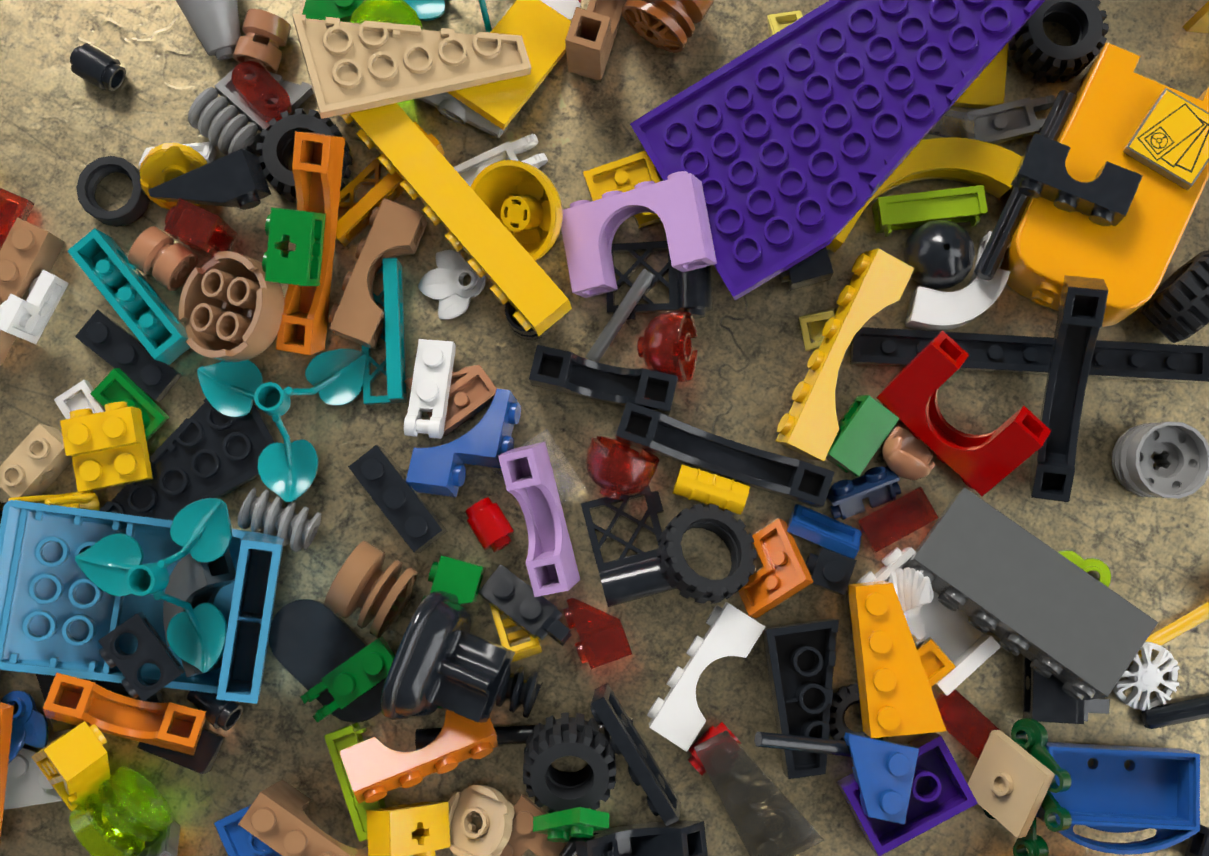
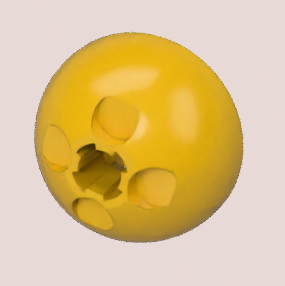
M515 160L495 162L477 175L471 185L474 192L535 261L543 257L555 244L563 221L561 198L549 177L533 165Z

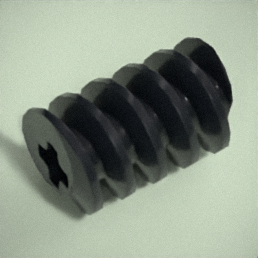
M510 664L497 696L496 706L501 707L509 699V711L514 713L523 705V717L528 718L543 682L538 684V672L534 671L526 679L524 678V666L521 665L514 673H511Z

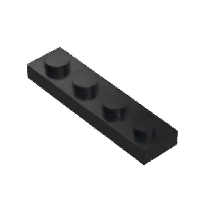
M606 683L596 688L590 706L592 715L599 725L604 724L615 753L618 756L623 755L629 765V775L636 786L641 785L644 789L651 812L655 816L660 815L666 827L679 821L680 800L611 687Z

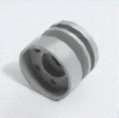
M1183 422L1144 423L1129 428L1118 438L1112 451V468L1118 482L1127 491L1139 497L1180 499L1194 494L1205 484L1209 476V445L1197 429Z

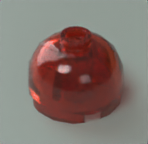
M681 311L666 312L650 321L644 331V336H640L637 343L638 355L640 358H644L647 369L678 376L677 382L692 380L696 370L698 350L692 351L691 338H697V330L691 313Z
M597 436V438L592 437L585 463L589 477L593 483L601 487L600 493L606 497L619 500L621 495L630 496L638 494L650 484L656 473L660 461L659 458L644 449L639 453L630 448L631 445L617 441L615 438Z

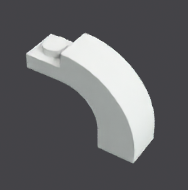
M991 231L980 240L974 270L990 239ZM1003 256V258H1002V260H1001V262H1000V264H999V267L1002 265V262H1003V260H1004V256ZM997 269L991 280H984L976 276L973 271L972 278L967 287L954 292H942L918 286L911 293L904 327L924 331H948L971 322L998 299L1005 288L1010 271Z

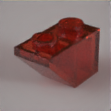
M575 597L566 600L569 607L564 608L563 613L569 629L576 627L581 641L575 643L582 664L589 662L590 668L593 669L632 654L620 618Z

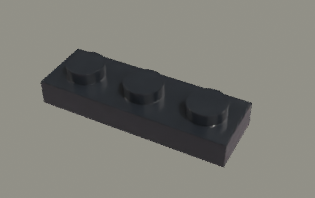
M96 310L75 336L112 367L120 368L140 389L158 402H161L182 376L181 373L169 364L155 360L139 340L99 310Z

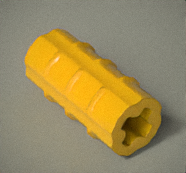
M681 464L672 493L688 498V500L692 499L704 503L705 505H717L722 511L727 509L741 515L746 504L750 486L736 482L734 479L730 480L717 474H711Z

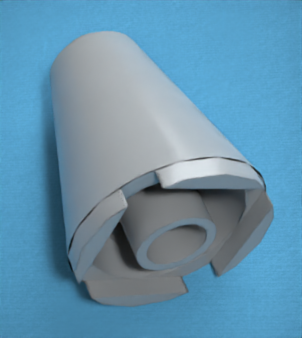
M176 0L209 56H216L217 60L233 58L238 38L241 36L238 1Z

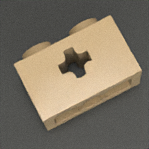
M39 423L0 465V488L11 498L42 495L72 462V457L65 454L62 433L57 428Z

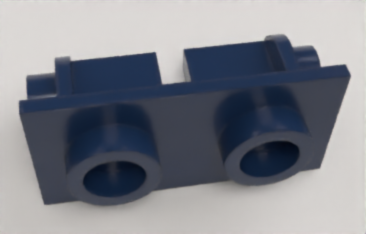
M887 466L874 467L867 470L863 476L853 480L845 479L834 483L829 489L826 498L831 503L829 509L833 518L845 520L866 511L862 501L864 498H868L871 508L896 500V495L901 494V489L897 482L900 481L899 476Z

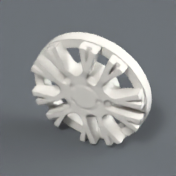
M1145 642L1141 647L1143 660H1140L1137 653L1132 660L1134 663L1122 675V677H1128L1129 680L1118 681L1113 688L1119 700L1132 708L1143 711L1160 704H1167L1166 701L1172 699L1169 696L1173 691L1176 693V687L1179 686L1177 677L1180 668L1177 665V660L1164 647L1152 642ZM1152 649L1159 651L1155 660L1151 662ZM1169 672L1168 680H1163V675ZM1160 683L1165 686L1163 691L1157 688ZM1134 686L1133 691L1128 697L1122 693V691ZM1155 691L1157 696L1150 700V693Z

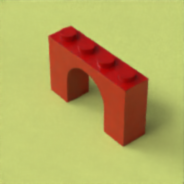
M942 330L887 384L876 398L885 408L900 418L914 437L922 440L931 448L942 463L948 464L961 476L963 482L969 488L976 490L983 497L1040 449L1051 430L1025 406L1020 408L999 428L987 434H967L950 425L940 412L937 401L938 390L962 366L969 354Z

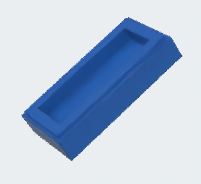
M800 504L795 505L787 528L789 533L852 559H855L859 551L861 530Z

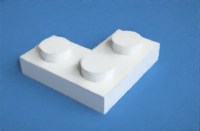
M42 270L40 276L36 277L31 283L29 296L26 301L10 294L8 299L0 305V329L37 344L69 283Z

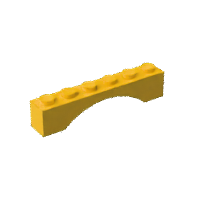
M879 248L865 251L857 257L852 267L854 275L849 285H846L838 296L837 304H839V307L835 313V318L831 317L826 322L822 331L824 339L819 349H816L808 360L807 368H809V371L804 381L799 382L793 392V405L789 413H786L781 418L777 426L779 434L776 442L811 460L825 461L839 431L835 389L838 370L845 351L855 334L872 316L884 307L900 300L914 267Z

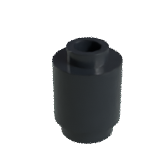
M91 43L77 46L71 53L70 63L72 72L99 89L115 91L124 81L126 69L121 66L120 61Z

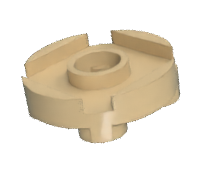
M486 785L467 786L468 788H465L462 792L455 793L448 801L451 842L449 848L456 856H500L512 832V819L515 814L512 803L506 801L503 794L497 789ZM481 815L483 825L476 833V825L472 823V819Z

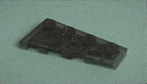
M727 730L694 747L750 856H796L824 841L816 828L807 821L798 808L789 801L778 786L761 770L752 757Z

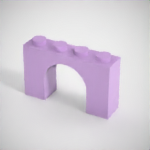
M686 171L675 172L668 175V180L658 183L654 181L641 182L636 184L633 190L606 192L602 195V199L592 202L589 200L575 201L570 204V208L564 209L561 230L572 293L588 298L618 290L611 253L613 237L619 226L626 219L639 213H655L661 219L666 232L672 267L684 273L717 264L702 181Z

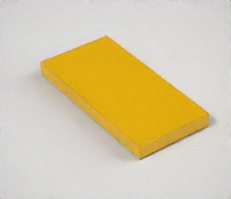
M516 0L490 33L522 36L531 64V73L447 93L504 131L566 53L565 39L571 21L541 0Z

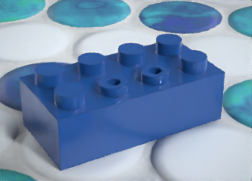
M1047 743L1046 749L1060 768L1065 769L1070 774L1072 781L1069 790L1058 793L1051 792L1059 805L1069 811L1072 818L1070 828L1057 833L1092 850L1119 855H1136L1166 849L1181 843L1200 831L1199 753L1182 748ZM1090 758H1092L1093 765L1091 767H1088L1087 762ZM1129 760L1130 766L1125 769L1124 763ZM1056 775L1055 780H1056L1057 785L1059 786V785H1060V779H1059V777ZM1040 806L1036 817L1045 823V811ZM1056 814V821L1060 825V818ZM1074 825H1084L1100 831L1129 833L1152 828L1156 829V834L1154 837L1141 841L1111 843L1075 834L1073 827Z

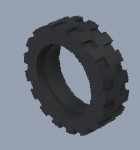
M696 504L689 510L688 508L683 509L667 524L666 529L661 533L658 542H661V545L657 548V558L661 559L659 568L661 573L666 574L668 577L667 583L672 588L676 587L680 590L679 594L686 599L689 597L694 598L695 602L701 604L707 601L715 604L733 596L748 583V578L755 570L753 561L757 559L756 549L752 547L754 539L751 533L747 534L744 529L746 527L741 519L737 521L732 517L734 514L727 509L724 511L719 510V506L709 504L707 507H703V504ZM703 528L715 533L724 541L730 551L732 562L730 573L726 578L710 580L698 575L689 567L683 556L681 546L683 534L687 530Z

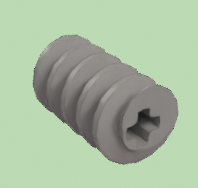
M210 87L200 93L194 100L188 113L190 125L198 129L202 136L208 138L210 143L217 146L220 152L225 155L240 149L257 155V143L264 142L260 136L261 132L257 134L258 126L255 123L247 124L248 117L245 114L237 115L238 108L235 105L227 106L228 99L224 96L218 97L217 89Z
M253 488L240 509L238 515L239 527L247 529L251 526L252 532H264V534L283 538V546L290 543V548L294 552H299L303 548L304 550L308 549L317 534L322 514L317 512L310 520L308 519V507H304L296 514V502H290L286 508H283V499L277 496L271 503L269 502V490L265 489L258 497L256 496V488Z

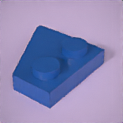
M845 732V743L849 746L854 765L852 767L854 778L861 792L859 797L863 813L871 818L905 824L919 749L909 745Z

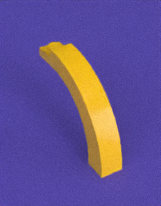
M940 137L921 140L826 248L835 253L848 237L860 215L872 201L890 189L912 181L948 179L973 186L984 185L986 192L999 199L1011 189V182L1022 156L996 144L976 139Z

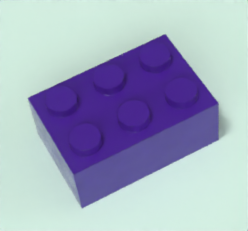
M935 732L926 733L906 744L918 748L919 752L905 824L866 816L863 813L859 797L861 793L860 788L855 781L853 773L836 782L869 846L878 856L891 851L978 804L941 735Z

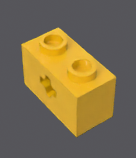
M420 801L366 810L368 856H436V850L450 847L448 802Z

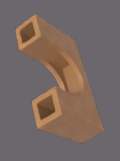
M590 0L586 10L576 7L565 39L568 72L597 81L602 80L622 19V7L627 0Z
M283 779L261 791L238 824L282 856H368V844L363 849H356L337 841L318 828L304 813L311 799Z

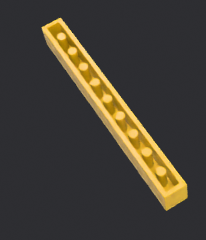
M397 103L339 115L347 125L352 121L360 129L356 132V135L369 150L375 146L382 154L377 159L390 175L397 172L401 176L403 181L400 183V186L413 201L419 197L426 205L422 211L436 227L441 223L446 228L448 233L444 237L457 252L464 249L471 257L467 263L480 279L486 275L494 285L490 287V290L503 305L508 301L517 311L513 314V317L526 332L532 328L540 336L572 309L570 301Z

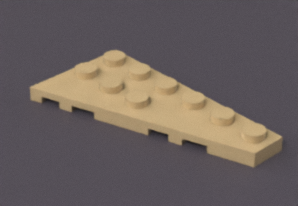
M293 14L294 25L321 119L529 75L531 73V64L523 38L520 35L479 31L474 35L455 33V29L441 28V31L422 30L421 26L375 21H364L362 24L340 22V18L326 17V20L307 19L306 15Z

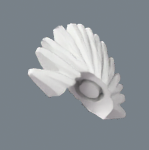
M909 567L904 568V570L899 568L896 572L893 571L889 574L890 577L887 579V582L894 585L917 648L926 637L925 623L921 621L922 616L919 614L922 605L931 603L933 600V590L930 578L928 576L924 577L919 570L916 571L914 568L910 569Z

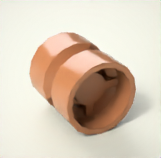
M249 9L242 26L245 36L238 38L233 58L240 64L256 68L259 72L275 74L283 55L279 47L286 45L291 25L273 13L260 9Z
M153 226L143 231L135 240L129 251L128 261L146 275L152 274L156 282L172 292L186 283L189 275L197 265L198 256L182 244H174L172 237L156 226Z

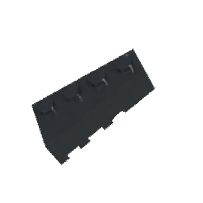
M830 618L767 627L763 630L764 649L778 734L829 739V718L833 697L832 683L836 662L835 649L839 619ZM780 749L783 774L788 779L826 774L827 754Z

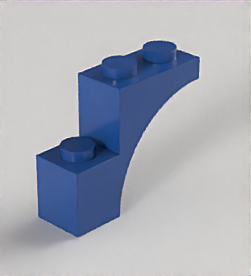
M496 389L494 399L484 417L474 428L460 438L436 447H414L406 482L419 493L457 497L458 489L463 486L466 478L464 464L501 468L498 456L514 449V439L511 436L514 424H518L521 417V405L511 390Z

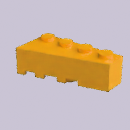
M877 581L848 584L863 732L870 738H882L947 731L893 583Z

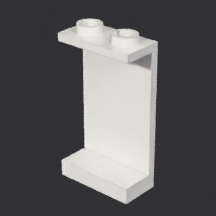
M896 547L882 559L884 567L875 575L872 571H869L856 584L877 581L887 582V579L890 577L889 574L893 571L896 572L899 568L902 569L915 554V551L912 547L903 548L902 550ZM933 591V600L931 603L923 604L919 614L922 616L921 621L925 623L924 630L926 632V637L920 644L931 637L955 664L956 667L933 685L940 694L948 696L1001 646L991 635H984L968 622L969 618L961 610L952 611L941 604L937 599L939 595Z

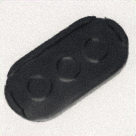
M308 599L293 601L282 607L271 622L269 645L273 655L308 691L322 682L321 678L368 646L338 614L324 607V603ZM386 679L343 709L339 708L331 714L342 721L351 723L364 722L381 713L380 700ZM328 689L316 698L323 706L335 701Z

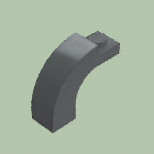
M229 549L221 558L208 563L196 561L190 553L183 557L173 569L165 593L190 603L193 609L202 603L213 604L220 589L235 581L236 571ZM164 601V630L167 644L170 646L167 640L168 624L174 615L186 611L179 606ZM222 655L218 662L214 665V667L208 672L218 670L221 668L223 659ZM182 660L186 677L203 674L198 668Z

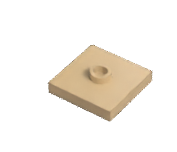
M993 730L970 777L968 786L977 803L1015 837L1022 838L1026 837L1055 774L1001 730Z

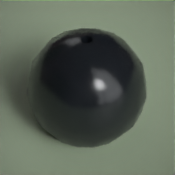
M947 220L929 221L917 227L908 237L904 249V262L914 267L911 278L921 286L934 290L951 288L962 282L971 271L975 257L973 240L968 232L957 223ZM945 244L948 245L949 250H945L943 246Z

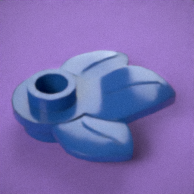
M12 691L6 694L0 702L13 706L17 702L19 706L18 712L13 715L9 753L10 763L22 749L24 743L36 748L46 747L49 730L46 717L36 711L35 701L29 693Z

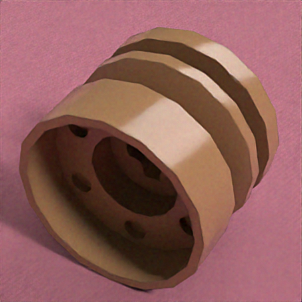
M362 541L349 555L336 575L326 595L324 607L344 619L348 618L359 607L361 612L358 617L357 626L363 629L375 617L370 628V634L379 638L392 623L396 622L408 604L418 571L409 567L397 579L403 563L396 560L383 571L382 566L386 553L367 541Z

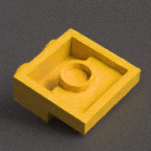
M125 401L113 402L104 405L105 412L93 414L90 408L78 409L69 412L70 419L60 420L65 454L72 457L78 492H88L153 479L140 408L128 407Z

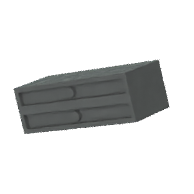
M965 487L949 503L915 550V554L902 568H914L916 571L922 572L924 577L928 576L932 590L939 595L937 599L941 604L952 611L961 610L970 617L968 622L983 633L990 631L1001 639L999 641L1000 646L1013 655L1018 656L1021 653L1032 661L1030 667L1046 678H1050L1051 675L1055 676L1064 683L1062 690L1078 701H1082L1083 698L1087 701L1108 697L1158 624L1149 615Z

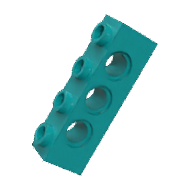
M94 228L67 250L155 360L170 365L190 348L186 342L189 338L185 327L138 269L129 263L128 257L112 237Z

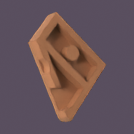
M480 365L464 367L460 371L452 372L444 437L492 403L497 388ZM413 377L408 378L404 381L410 390L412 387ZM426 412L431 418L432 412Z

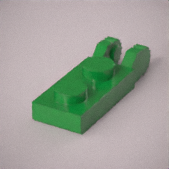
M381 636L321 678L322 682L304 693L300 698L306 704L318 698L326 689L329 690L335 701L316 711L313 718L318 723L337 709H343L386 679L395 654L384 637Z

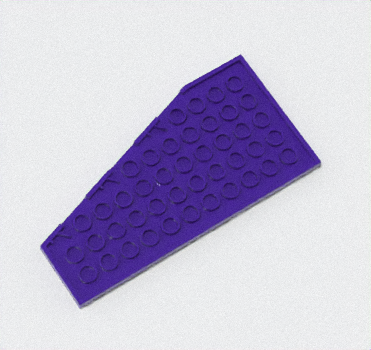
M829 0L633 121L630 125L663 181L668 180V175L681 171L691 173L702 181L717 264H714L734 300H737L828 246L1045 0Z

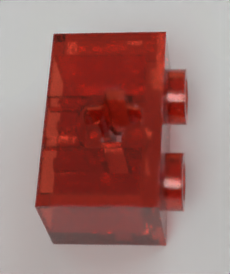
M181 198L176 206L170 208L165 218L166 226L164 231L186 248L210 259L214 258V253L230 251L238 235L218 215Z

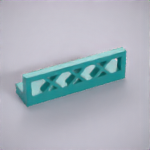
M382 258L383 265L377 274L383 273L384 289L378 296L373 293L376 304L384 307L385 327L380 338L386 342V359L379 365L371 358L370 348L361 345L362 352L367 357L363 383V403L365 405L407 403V384L404 382L406 380L403 277L402 265L397 258ZM371 363L377 367V369L372 374ZM382 372L387 376V395L372 396V382Z

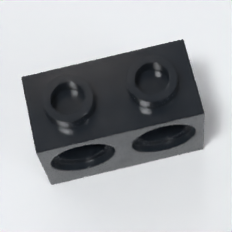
M143 612L135 614L98 640L103 647L99 650L101 657L109 667L114 668L117 666L125 676L121 682L134 699L139 696L144 702L185 672L182 665ZM124 633H131L138 640V647L132 654L123 652L119 647V639ZM152 663L160 669L161 675L157 683H147L142 679L141 669L144 664Z

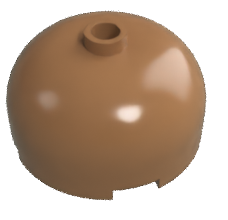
M232 251L214 253L213 259L208 261L202 268L195 267L189 275L180 297L179 321L185 324L186 333L189 338L186 341L187 344L198 354L226 362L249 360L264 352L277 337L284 311L285 297L280 283L265 281V272L260 261Z

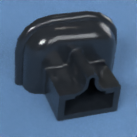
M444 591L432 592L420 603L403 635L383 686L380 700L381 712L391 720L408 719L415 716L430 715L441 706L478 723L487 722L515 651L472 634L470 632L472 623L470 614L464 607L458 604L456 595Z

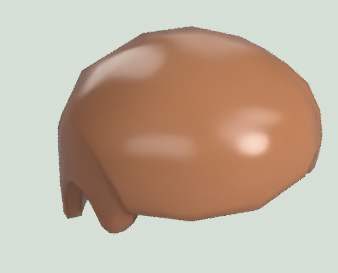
M897 426L886 438L882 448L883 458L887 467L899 477L915 481L928 476L935 467L934 462L929 466L933 453L906 429Z

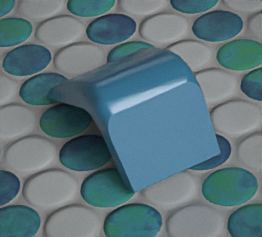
M19 500L8 501L3 507L0 524V670L55 676L56 673H61L80 679L122 683L121 680L125 676L117 666L111 668L103 660L99 653V650L103 647L98 640L139 612H143L168 646L163 622L164 600H155L153 594L145 596L133 594L113 596L90 581L78 566L75 557L89 549L100 539L111 534L123 533L133 537L140 544L144 553L142 564L158 563L159 560L166 559L183 548L176 544L170 536L173 521ZM232 529V541L228 549L236 571L235 581L221 588L213 603L221 611L227 624L225 647L222 653V666L218 670L191 677H186L184 672L163 688L217 694V700L258 703L282 557L283 538ZM180 560L168 565L166 568L169 577ZM124 633L119 639V647L123 652L132 654L138 647V640L133 634ZM168 646V648L171 650V652L174 654V656L176 657V659L179 661V663H180V664L182 665V667H183L181 658H179V657L173 652V650L171 649V647ZM152 663L144 664L141 669L142 679L151 684L159 681L160 669Z

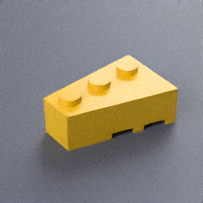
M85 721L31 756L73 816L112 788L108 753L103 747L107 740L95 724L89 727Z

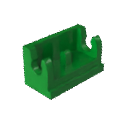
M870 395L856 396L838 422L839 431L826 459L842 471L850 472L859 477L900 418Z

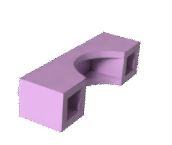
M541 442L511 449L499 455L498 458L507 492L517 499L526 521L529 542L526 566L534 597L569 591L580 581V576L546 443Z

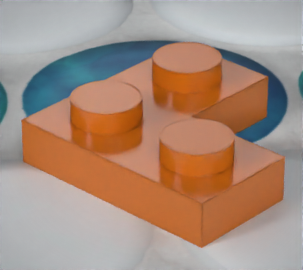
M779 518L752 536L754 539L753 544L764 567L748 578V583L738 591L748 615L756 619L814 582L792 534L787 532L788 525L786 521Z

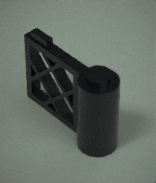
M667 241L612 244L613 265L614 253L629 252L637 259L624 275L614 267L615 273L620 277L617 281L618 289L624 283L632 287L633 283L628 278L641 265L655 275L639 300L640 302L644 299L648 304L637 303L627 320H636V313L683 312L685 318L698 319L704 318L705 312L712 310L711 265L684 273L677 270L671 265ZM668 250V263L659 273L645 261L654 251ZM645 251L641 257L636 253ZM668 271L669 283L663 278ZM661 281L669 289V303L654 304L646 294ZM617 290L606 293L608 315L614 314L619 306L615 305V292Z
M648 485L581 503L608 607L677 589L676 587L672 588L667 583L668 577L666 574L661 573L659 568L661 559L657 558V549L643 552L633 546L642 528L654 534L658 547L661 545V542H658L662 529L657 514L664 512L658 490L651 492ZM645 496L648 509L641 521L624 512L629 500ZM622 502V504H621V506H620L619 508H617V507H615V506L612 505V504H616V503ZM606 507L616 514L607 530L593 523L590 510ZM620 516L638 525L629 542L611 533ZM649 516L651 518L653 528L645 524ZM595 530L603 534L599 543ZM607 538L625 547L619 559L606 563L603 562L600 550ZM629 550L637 553L636 555L626 557Z

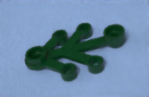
M1032 718L1019 719L1012 727V740L1055 774L1041 804L1045 811V824L1053 832L1065 831L1072 824L1071 815L1067 809L1059 805L1051 792L1058 793L1069 790L1072 782L1070 774L1065 769L1060 768L1046 749L1048 734L1045 727ZM1056 775H1057V776L1059 777V779H1060V785H1059V786L1057 785L1056 780H1055ZM983 809L987 817L995 819L986 810ZM1056 814L1060 818V825L1056 821ZM1036 816L1026 837L1016 840L1013 846L1014 856L1049 855L1046 841L1037 835Z

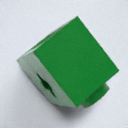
M271 207L270 215H268L265 223L268 248L262 259L265 281L301 286H320L326 214ZM289 242L296 244L295 251L289 250Z

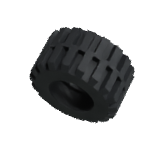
M1045 0L1009 42V49L1016 50L1012 56L1015 63L1021 61L1023 64L1021 70L1025 74L1028 71L1033 72V79L1038 81L1042 77H1046L1047 83H1055L1058 78H1060L1061 82H1064L1073 75L1076 77L1099 54L1107 40L1104 36L1109 31V24L1103 23L1107 18L1105 10L1100 11L1098 9L1101 2L1099 0ZM1056 22L1063 25L1071 34L1073 45L1061 46L1053 43L1046 36L1043 30V23Z
M303 108L295 109L294 115H290L288 110L280 113L282 119L276 121L275 118L268 122L271 126L270 130L263 129L260 134L264 142L257 143L256 150L261 155L258 158L266 180L280 195L282 194L286 200L292 203L294 200L297 201L294 176L293 172L288 169V162L294 151L295 132H310L343 137L336 124L334 125L330 118L321 119L318 111L310 109L308 115ZM346 140L342 179H349L351 175L348 165H352V156L349 153L350 148ZM342 179L340 191L346 186Z
M1209 250L1199 253L1179 268L1158 287L1151 299L1143 305L1141 313L1171 343L1189 338L1209 323Z
M569 712L561 713V718L555 719L552 715L546 718L545 726L539 722L534 727V734H529L526 740L523 762V784H526V792L529 798L535 796L534 804L539 808L545 805L547 806V813H554L577 807L596 810L600 807V800L605 802L608 800L610 789L615 787V775L617 774L615 751L611 746L607 729L604 726L599 728V724L594 718L586 721L585 714L577 713L576 717H569ZM575 756L585 760L588 765L582 770L569 773L555 769L551 763L561 757Z

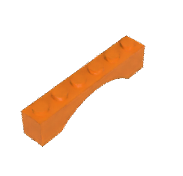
M295 132L292 172L295 181L297 210L326 214L320 286L288 284L282 321L277 333L276 350L312 355L325 350L345 137Z

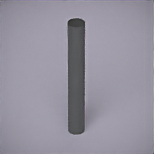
M643 268L586 355V358L595 362L600 361L654 279V274Z

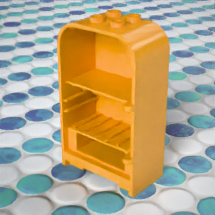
M1105 43L1086 72L1077 90L1076 102L1057 142L1071 147L1065 161V167L1068 174L1076 181H1093L1098 171L1107 161L1143 175L1129 210L1116 226H1101L1093 223L1089 216L1080 212H1066L1054 206V202L1042 197L1030 198L1000 266L1001 270L1010 271L1007 281L1010 288L1020 295L1031 299L1036 304L1059 311L1065 275L1104 279L1109 291L1102 327L1119 323L1151 299L1161 283L1209 178L1208 161L1192 187L1187 191L1123 152L1165 88L1209 113V87L1197 99L1134 73V69L1141 56L1110 43Z

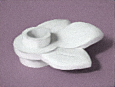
M444 250L436 253L435 259L438 268L424 274L418 284V288L425 296L439 300L438 317L442 320H449L466 312L471 298L479 295L484 289L486 279L485 276L480 279L460 253L453 250ZM470 274L471 282L469 285L464 286L463 278L465 275Z

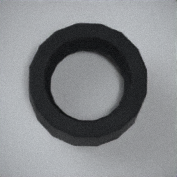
M115 156L101 157L89 163L79 175L76 186L78 200L83 209L103 224L115 227L129 225L139 219L148 208L150 201L141 188L140 170L126 159ZM111 173H124L133 183L131 198L124 206L117 210H104L97 204L95 199L98 184Z

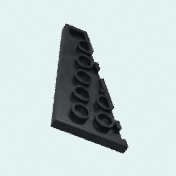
M205 398L203 400L205 403L189 419L186 418L149 457L153 479L126 484L99 511L173 521L175 516L187 505L205 498L219 499L259 477V456L268 445L277 441L254 400L252 408L247 415L233 418L218 412Z

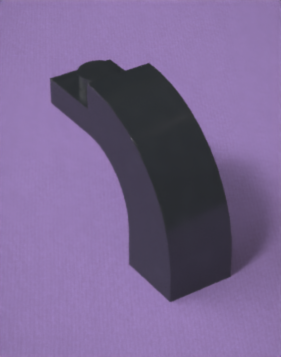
M679 820L667 827L663 821L622 825L594 831L593 837L575 841L577 856H708L704 821Z

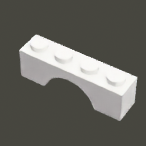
M727 602L722 608L718 605L715 606L706 620V624L710 626L703 638L698 635L686 652L691 657L684 669L677 666L667 682V685L671 687L664 700L658 697L647 714L648 717L652 718L649 722V728L686 752L706 722L696 701V685L701 673L711 662L727 656L746 658L765 629V626Z

